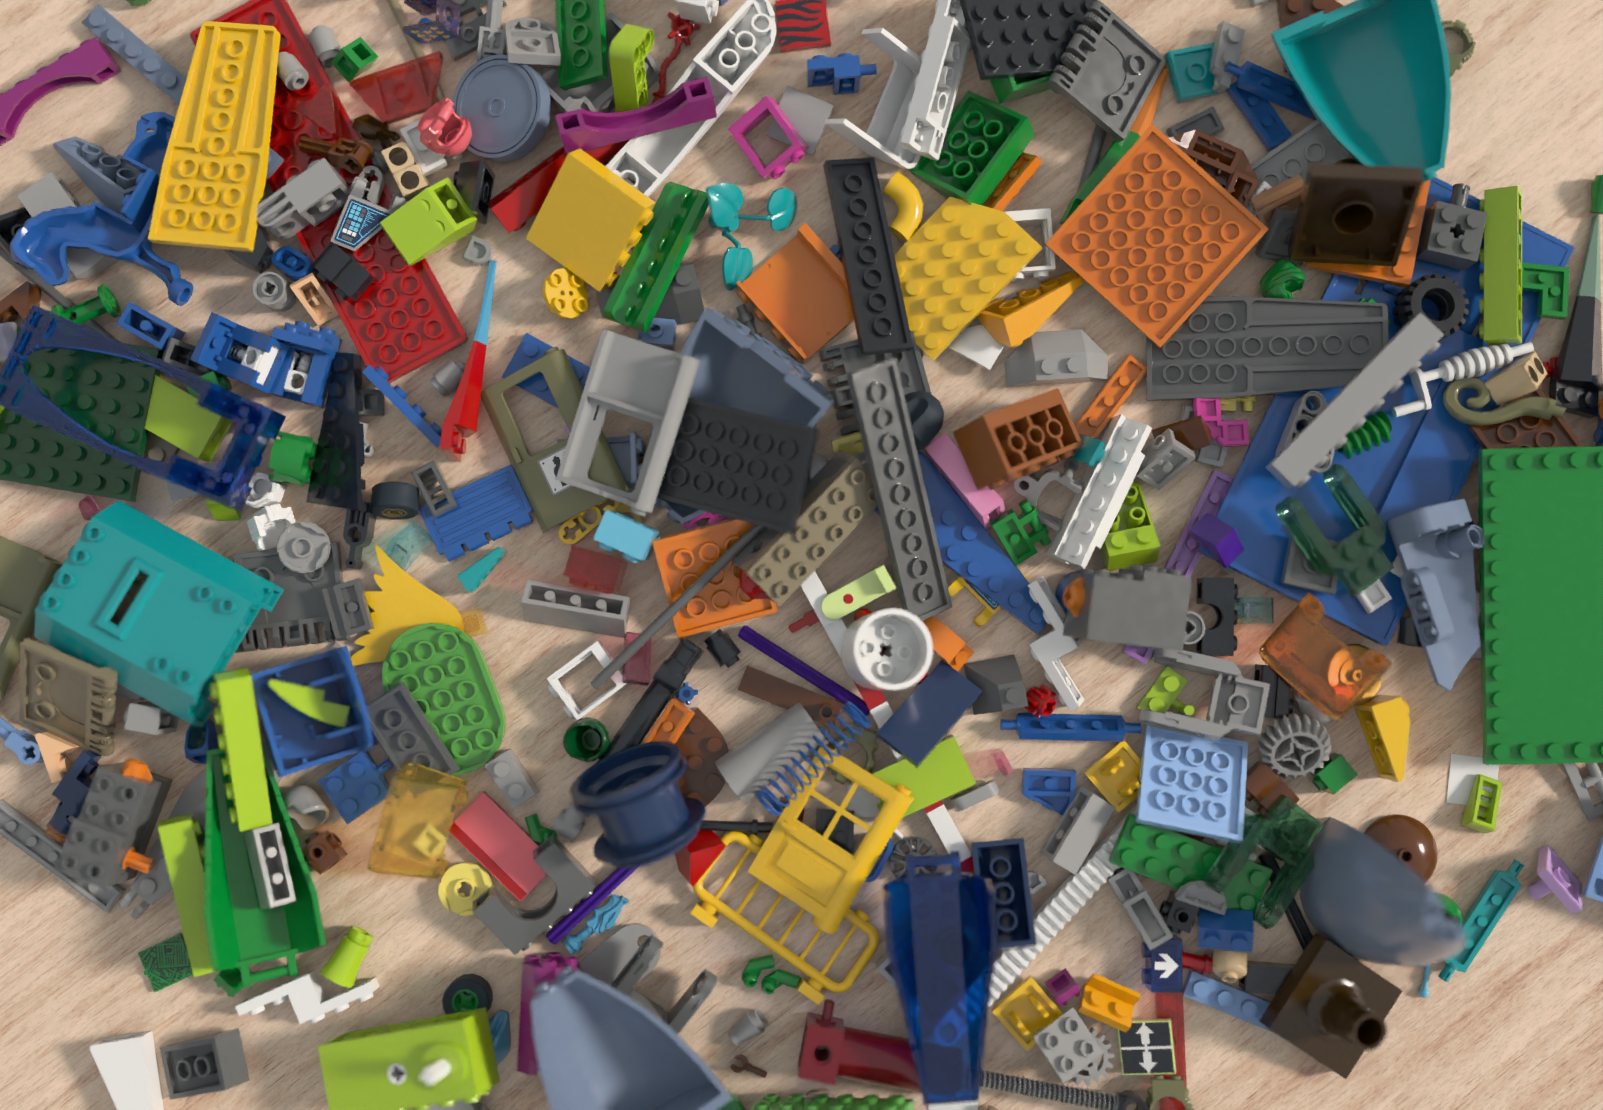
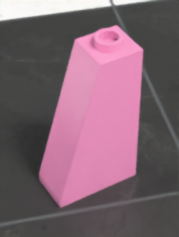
M945 433L940 437H934L925 448L927 458L986 531L992 528L989 522L1005 513L1004 501L994 489L989 490L988 486L977 489L961 451Z

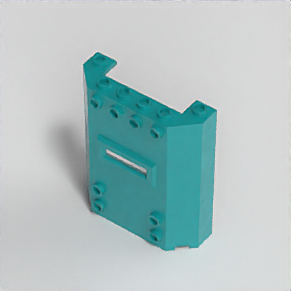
M117 501L93 516L90 522L84 526L79 540L69 550L66 561L54 574L53 582L48 590L41 595L39 604L35 609L34 637L71 657L95 667H108L118 673V684L186 722L203 727L216 706V703L207 699L211 693L210 684L215 683L213 674L222 673L260 609L263 608L272 612L285 589L133 507ZM141 571L148 575V578L117 626L110 622V619Z

